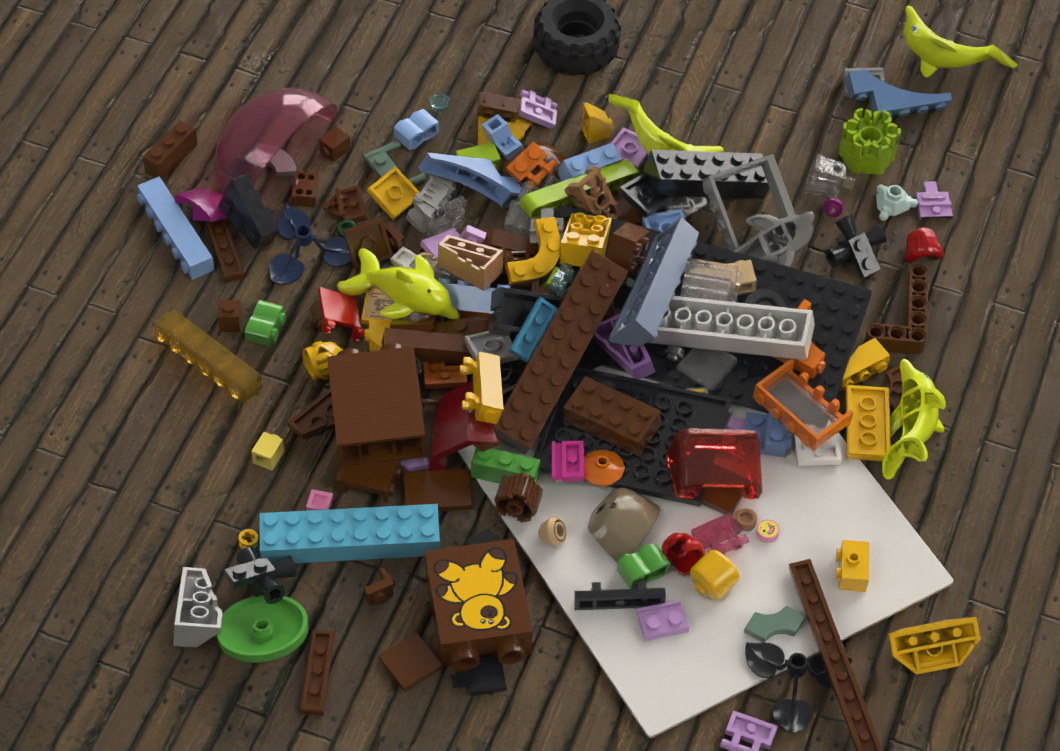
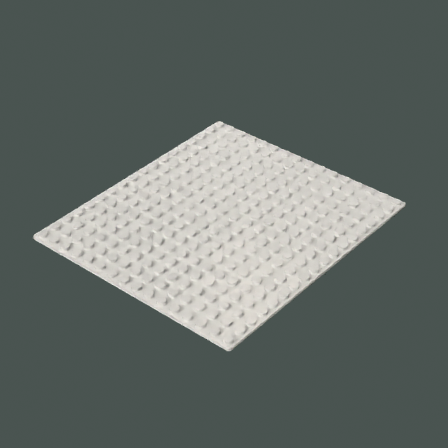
M604 366L592 369L633 378L628 373ZM641 378V379H639V380L654 382V383H658V384H663V383L656 382V381H653V380H649V379H646V378ZM731 403L729 409L730 413L733 410L732 418L746 419L747 412L767 414ZM815 427L816 435H818L824 429ZM543 428L526 455L499 440L500 445L492 449L533 458ZM789 431L788 436H792L791 448L786 449L785 457L742 452V458L716 455L714 465L750 480V486L731 517L701 504V507L640 494L659 505L660 513L645 539L633 553H637L642 546L647 544H657L662 551L661 546L664 540L672 533H687L703 544L705 554L709 550H717L724 554L736 566L740 574L738 583L720 600H712L706 595L702 596L694 588L695 585L690 575H680L673 565H670L669 572L666 575L649 581L646 584L647 588H665V603L681 600L682 609H684L689 625V632L645 641L639 624V618L636 614L637 608L574 611V592L591 590L592 582H601V590L630 589L617 571L618 563L603 549L588 530V523L592 512L616 488L596 486L589 482H562V480L552 482V474L540 472L537 485H540L539 487L543 489V494L538 511L535 516H532L531 521H523L521 523L517 521V517L513 518V516H508V514L506 516L500 515L647 737L654 738L769 679L754 674L747 664L745 657L746 643L763 642L744 633V628L755 612L774 614L788 606L806 615L789 571L790 563L811 559L841 641L953 584V578L864 464L858 459H847L846 441L839 432L825 443L839 442L842 458L841 465L797 466L793 433ZM473 445L457 451L470 471L471 461L476 449ZM475 478L495 507L494 499L499 484ZM612 503L610 508H615L616 503ZM606 504L602 505L596 514L600 513ZM741 509H751L756 513L757 523L754 529L742 531L736 527L734 522L735 515ZM552 516L560 518L564 522L567 531L565 541L558 547L545 544L538 536L540 525ZM762 520H773L778 524L779 534L775 541L764 542L758 538L756 533L757 526ZM842 540L869 542V582L866 592L839 590V581L835 580L836 567H839V562L836 561V549L841 548ZM807 617L795 636L777 634L771 636L765 642L779 646L784 652L785 660H789V657L794 653H801L807 659L820 653ZM787 667L782 671L776 670L775 675L787 670Z

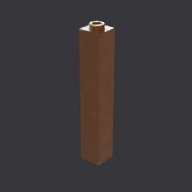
M393 328L384 329L382 347L387 344H400L403 347L414 346L415 357L421 361L463 365L464 357L472 358L464 342V336L468 335Z

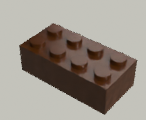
M586 376L563 407L564 422L573 424L574 427L598 438H603L604 441L613 443L617 447L620 446L621 449L632 452L638 457L661 426L660 410Z

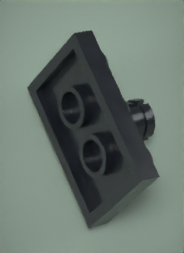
M647 173L620 186L618 193L644 218L683 197L654 196Z

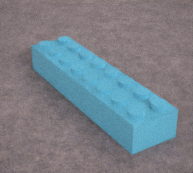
M438 504L260 513L261 558L267 557L271 564L288 555L292 557L294 563L424 557V551L440 549Z

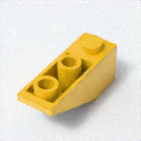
M876 338L857 347L849 360L839 392L842 390L846 391V385H854L860 381L864 382L870 376L882 373L887 369L890 354Z

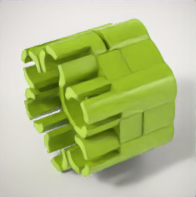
M859 108L855 111L853 119L848 120L843 125L839 155L843 158L849 170L854 173L883 174L885 169L895 160L901 129L897 128L896 124L891 123L892 119L889 112L883 110L881 120H879L881 112L880 110L875 111L871 120L872 112L866 109L864 118H862L863 108Z

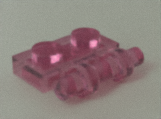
M730 512L693 528L691 531L693 538L699 540L703 544L704 549L711 548V550H717L724 555L733 549L738 550L742 548L744 544L749 542L746 534L740 537L736 536L741 533V528ZM725 540H728V541H729V542L724 543V544H722V545L720 544L721 542H723V541H725Z

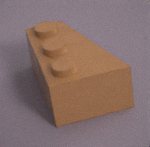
M447 235L438 244V266L484 291L503 272V250Z

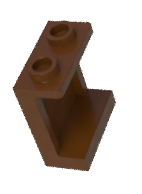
M399 460L341 467L336 478L337 491L346 493L347 488L351 487L382 495L383 502L388 503L390 496L395 494V482L397 478H401L403 466H400Z

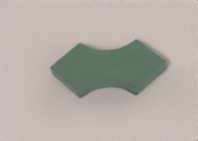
M788 606L774 614L755 612L744 628V633L763 643L771 636L777 634L795 636L805 621L806 615Z

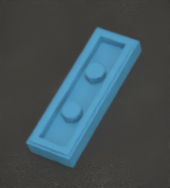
M539 297L508 351L524 362H528L558 308L542 297Z

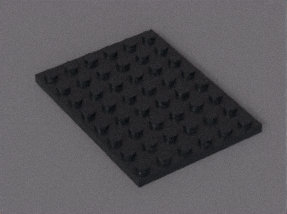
M576 366L545 422L533 458L540 460V472L552 474V441H555V443H562V441H584V457L592 451L604 449L615 452L623 460V476L613 485L607 487L616 489L627 488L639 494L701 507L721 439L711 437L706 448L694 445L697 432L688 430L689 423L699 401L701 404L729 412L731 399ZM585 376L661 411V426L639 457L632 452L621 449L620 446L617 447L613 443L604 441L603 438H598L574 427L573 424L564 422L563 407Z

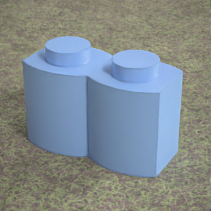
M424 109L412 113L410 118L397 122L394 127V137L408 150L417 148L424 141L431 139L439 132V122Z

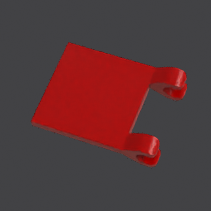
M319 287L318 294L323 318L322 332L330 334V329H334L336 324L352 328L351 339L360 342V336L364 337L365 330L361 327L356 297Z

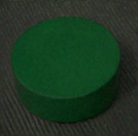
M351 220L341 221L337 225L338 237L344 238L343 231L357 225Z

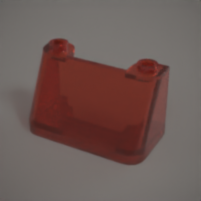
M690 428L677 432L666 454L676 497L694 498L699 494L702 487L741 488L740 492L744 498L759 499L763 487L760 441L757 432L753 430Z

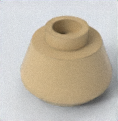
M552 516L544 521L538 529V536L545 544L558 547L566 539V526L556 516Z

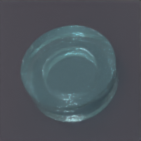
M444 93L433 94L430 98L431 108L435 111H445L448 109V95Z

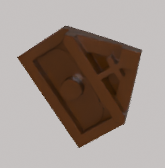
M360 185L341 191L339 188H336L335 195L322 206L324 210L342 221L351 220L356 223L368 220Z

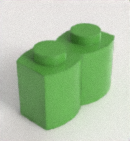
M259 300L253 315L246 325L244 331L245 339L269 347L272 341L275 342L277 340L280 325L285 323L286 313H284V307Z
M647 544L642 546L637 553L623 555L617 565L618 573L630 589H636L637 581L646 580L647 584L649 581L666 575L670 569V562L657 544Z

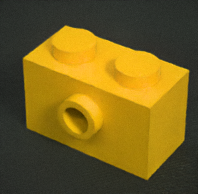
M842 540L841 548L836 549V561L839 562V567H836L835 580L839 581V590L866 592L869 582V542Z

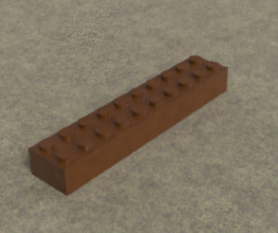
M591 250L503 405L502 414L497 424H494L496 430L494 433L499 440L525 455L532 448L629 271Z

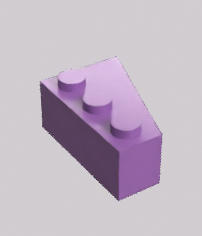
M620 314L600 322L592 337L593 340L631 377L641 379L655 373L652 361L644 345L639 347L611 343L608 340Z

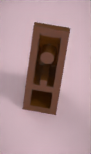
M498 229L481 230L486 232L485 239L481 243L483 245L497 249L504 248L508 251L529 250L530 258L535 257L539 250L538 243H531L530 246V237Z

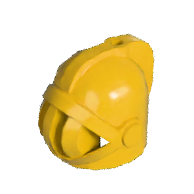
M321 341L304 348L302 353L303 362L313 380L320 378L323 380L330 379L327 356H335L343 349L336 343Z

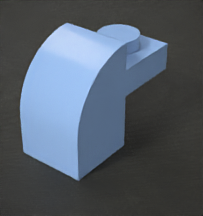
M498 114L482 124L489 142H494L500 156L503 155L507 160H510L524 150L523 145L512 135L508 123Z

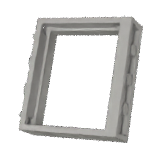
M773 154L703 179V190L710 199V209L716 215L717 228L723 234L726 250L734 251L740 246L737 243L715 184L716 181L762 166L781 219L795 215Z

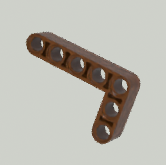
M914 263L910 266L907 279L906 326L872 323L867 327L864 343L876 338L887 352L917 355L924 351L928 328V268L926 265Z

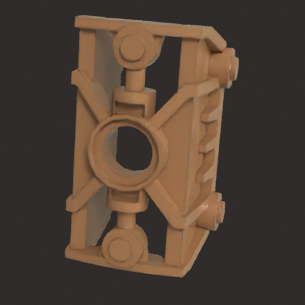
M591 165L585 170L587 176L580 183H570L564 189L565 194L571 197L577 209L598 215L602 213L605 214L604 216L617 219L622 214V211L617 206L618 202L614 200L606 184V179L602 176L600 168ZM583 186L591 187V196L586 194ZM598 197L600 198L599 200L601 202V204L599 205L597 204Z

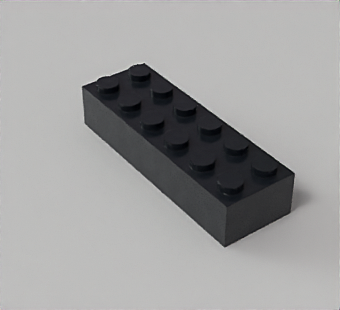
M651 150L645 164V170L654 196L708 197V194H705L703 190V179L762 158L763 155L760 153ZM762 166L715 182L721 198L765 199L769 190Z

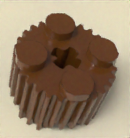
M520 473L518 476H503L494 499L496 504L494 509L497 510V513H500L499 515L506 516L508 514V516H513V518L517 517V521L521 523L523 521L530 522L532 516H535L538 511L543 489L539 487L540 485H537V482H533L532 476L527 473Z

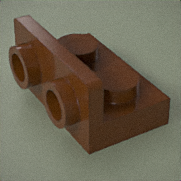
M480 92L477 116L491 119L498 114L505 122L515 123L519 114L518 98Z

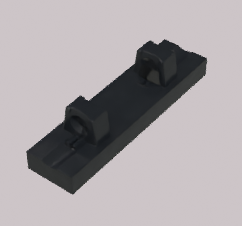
M646 580L637 581L636 589L601 590V582H592L591 590L574 592V611L630 609L662 604L666 600L665 588H647Z

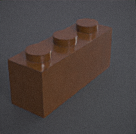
M181 120L173 126L143 156L145 173L154 178L160 177L162 180L198 145L196 128Z

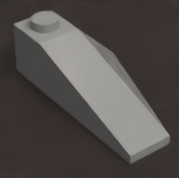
M183 567L174 624L173 646L197 648L221 632L223 613L221 608L219 609L217 597L213 594L212 584L206 569Z

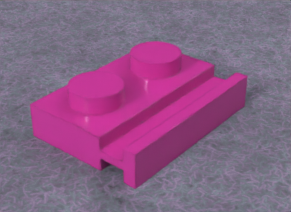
M552 441V482H555V480H562V482H584V441H562V443Z

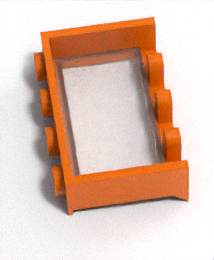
M790 359L755 385L753 398L759 405L767 409L773 418L778 419L789 432L795 434L805 446L815 452L819 446L844 427L850 426L854 412L849 410L844 415L838 412L840 402L834 399L828 403L823 398L824 388L819 385L813 390L808 385L809 375L803 372L797 376L792 371L795 360Z

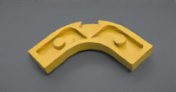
M555 217L535 219L533 222L538 238L539 250L535 257L528 260L506 263L505 268L510 285L539 280L546 276L556 265L561 252V239Z

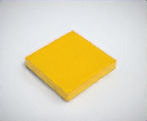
M396 166L366 191L392 220H395L412 206L414 197L417 193L420 194Z

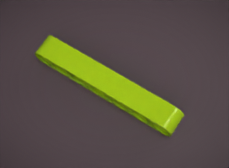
M627 159L600 168V172L606 179V184L611 193L619 190L620 186L641 175L637 168ZM585 173L530 192L520 199L519 206L531 219L541 218V209L554 208V213H556L559 205L575 206L571 197L565 194L564 189L570 183H580L587 175ZM583 186L586 194L591 196V187Z

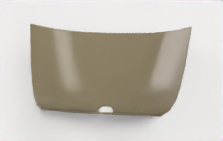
M617 488L594 509L588 523V530L603 549L618 563L623 555L632 554L639 547L659 517L660 507L633 490ZM612 503H616L615 508H610ZM606 504L604 509L600 513L596 514L598 509L602 505Z

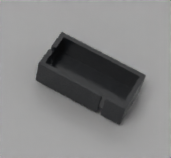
M499 287L492 291L490 310L494 311V313L490 314L489 333L516 337L539 297H542L556 308L559 307L564 297Z

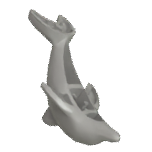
M806 212L802 215L795 214L782 219L765 214L749 217L746 219V223L760 231L733 252L790 267L795 254L801 251L812 237L814 231L812 222L815 215L813 212Z

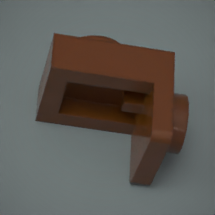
M385 568L380 569L379 582L364 587L365 599L369 606L375 603H382L387 598L394 596L393 587L396 584L392 574H387Z

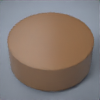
M746 508L739 510L735 515L734 522L736 527L742 531L754 529L757 523L756 513Z

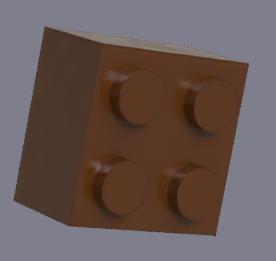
M628 222L612 234L606 256L610 261L629 271L625 279L630 275H634L638 269H641L645 257H643L644 251L647 250L650 244V238H648L650 231Z

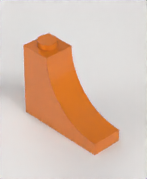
M804 299L797 309L811 310V302ZM812 341L807 360L793 359L795 360L793 368L800 373L806 372L811 379H814L817 373L821 374L826 366L824 362L825 353L818 349ZM774 357L775 359H777V360H779V361H781V362H783V363H786L787 361H789V360L791 359V358Z

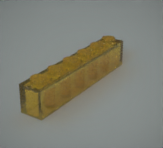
M173 308L154 322L155 336L158 340L166 342L175 353L183 355L188 363L196 365L204 375L212 377L217 385L229 390L234 398H239L245 403L263 388L261 374Z

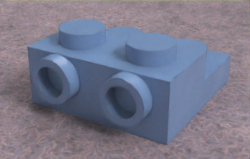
M747 412L742 452L785 457L786 449L791 448L792 436H788L786 427L778 419L773 418L770 412H768V415Z

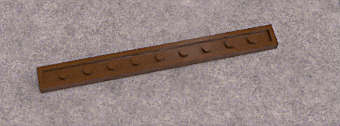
M811 559L790 563V574L856 751H883Z

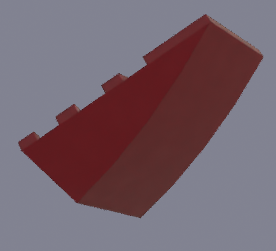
M473 381L442 394L434 422L428 471L446 469L447 456L470 445L475 446L482 452L500 445L499 439L494 433L496 431L494 424L476 420L475 409H462V400L466 401L465 393H474Z

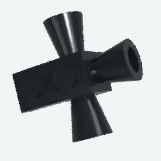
M853 214L835 221L845 239L837 242L838 247L825 251V256L830 266L836 268L844 261L853 260L860 278L880 270L871 246L886 242L884 230L879 225H875L866 233H857Z
M253 547L244 548L237 555L239 565L225 569V577L233 589L247 585L255 597L263 595L265 601L269 604L279 602L285 595L284 587L276 582V578L296 576V566L290 555L271 564L267 557L259 559L257 550Z

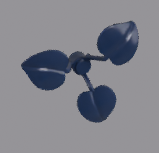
M285 204L278 218L279 234L287 240L296 237V251L294 258L286 253L279 254L273 258L270 263L271 281L276 284H290L301 278L305 267L301 261L297 260L300 247H306L312 241L321 251L325 252L323 257L328 265L332 267L347 265L351 262L345 238L331 237L326 240L325 247H323L316 239V236L312 235L310 218L302 211Z

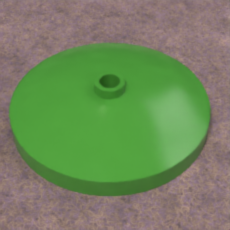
M263 595L246 598L232 605L223 613L221 632L217 634L219 646L228 656L244 662H267L284 657L297 649L305 640L309 629L307 613L297 601L285 596L274 604L267 603Z

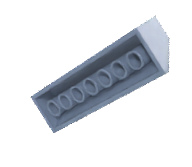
M682 217L654 238L637 275L635 284L608 339L611 343L641 347L647 342L651 343L657 337V330L664 322L663 316L670 308L669 302L675 296V288L680 284V277L686 270L685 265L692 257L691 252L697 245L696 240L699 232Z

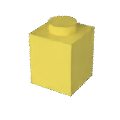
M263 432L251 451L253 464L272 471L284 453L283 439L275 434Z

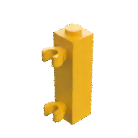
M483 352L478 353L475 361L470 357H464L463 365H460V373L464 375L473 374L474 393H465L466 401L462 400V409H475L476 420L497 424L504 409L500 358L498 355Z

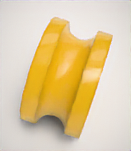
M245 529L240 532L239 546L242 550L247 547L256 548L258 546V534L256 531ZM249 537L252 542L248 543L245 538Z

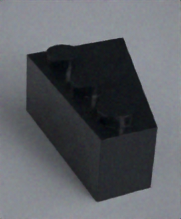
M248 173L231 180L218 206L252 247L258 249L272 243L280 229L269 208L263 206L259 198L262 195L259 190L256 191L250 181L253 178Z

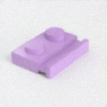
M681 600L637 608L636 614L639 618V624L645 641L689 632V625L684 609H682Z

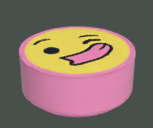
M762 520L757 526L756 533L758 538L764 542L775 541L779 534L778 524L773 520Z

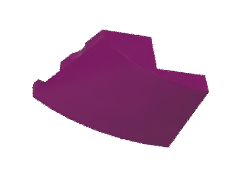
M195 188L175 195V203L193 205V220L211 222L229 219L218 206L223 194L207 189Z

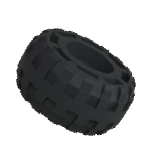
M547 0L540 8V11L537 12L533 28L534 48L548 67L552 66L555 71L569 73V75L574 76L577 74H592L593 71H600L605 68L617 55L621 39V23L617 12L611 4L606 3V0ZM581 34L586 37H571L567 35Z

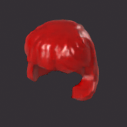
M921 227L908 234L905 255L907 263L912 264L914 260L926 256H932L935 260L943 257V250L931 229Z
M672 533L664 540L661 546L662 553L668 559L670 565H673L675 570L682 576L690 574L691 568L705 555L703 544L687 533Z

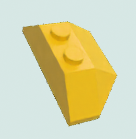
M977 617L903 628L888 634L892 657L915 674L961 666L975 645L981 640Z

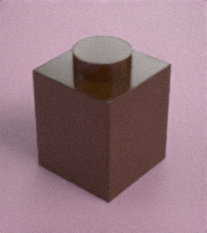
M335 126L319 138L320 153L335 162L351 149L350 136Z
M219 300L217 317L220 332L241 331L242 311L240 300Z

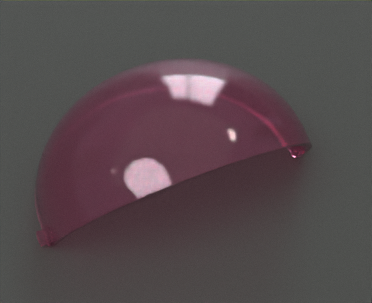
M302 88L275 89L262 93L246 102L229 119L221 132L216 146L214 160L215 177L223 195L232 179L248 173L253 178L250 181L254 187L274 155L309 118L316 114L329 121H334L337 115V106L328 98Z

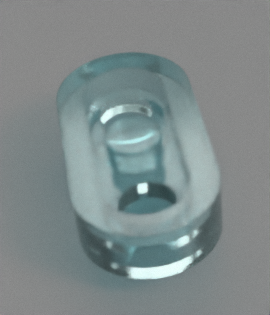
M565 262L561 265L551 280L549 293L557 296L560 293H564L567 283L572 282L575 275L573 265Z

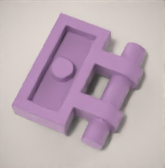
M522 89L519 94L522 98L519 101L518 116L553 129L556 125L557 103L552 102L548 97H540L531 90L526 91Z
M733 710L725 734L732 736L733 739L729 741L723 738L720 747L728 751H759L760 747L770 750L778 726ZM740 740L752 743V748L739 744Z

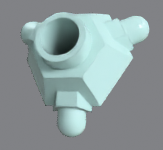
M880 184L876 188L878 192L876 195L877 207L881 212L879 215L881 221H886L889 216H897L908 211L911 207L915 208L918 206V201L908 196L898 185L887 187Z

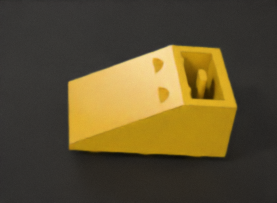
M571 213L561 241L560 264L581 267L591 250L605 257L612 218H606L602 215L589 216L584 213Z

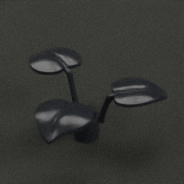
M747 642L745 657L749 668L754 674L762 678H771L775 675L776 670L782 671L787 667L788 674L794 678L792 700L788 698L778 700L773 707V717L776 723L786 732L791 734L801 732L811 720L812 709L806 700H796L798 679L805 675L807 669L811 677L817 676V681L820 685L833 688L821 655L814 657L809 665L806 656L801 653H794L789 657V660H785L783 650L775 644ZM848 657V660L851 665L852 659Z

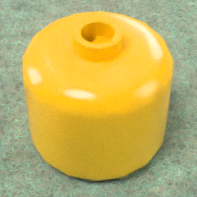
M709 550L691 568L689 574L696 591L712 600L722 599L740 579L736 566L717 550Z

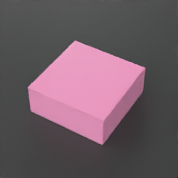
M312 489L306 505V511L329 510L333 501V493Z

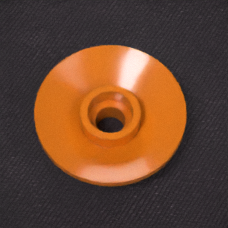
M595 450L584 457V479L593 485L610 486L623 476V460L613 451Z

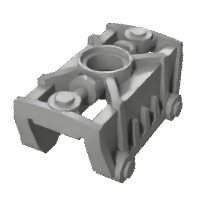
M431 174L429 181L420 194L417 193L412 202L414 208L410 209L406 219L418 231L425 233L433 225L435 219L443 213L451 199V194L456 190L457 182Z

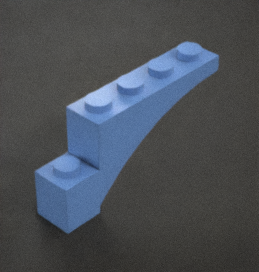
M868 69L849 72L845 78L850 100L864 101L869 98L872 113L874 114L875 111L880 110V118L882 117L883 110L889 112L891 117L894 115L903 117L911 112L921 114L929 111V109L943 110L952 101L951 93L923 94L894 87L871 75Z
M427 153L418 167L421 173L444 177L468 186L492 199L500 207L517 208L520 199L525 195L518 181L513 177L500 176L490 159Z

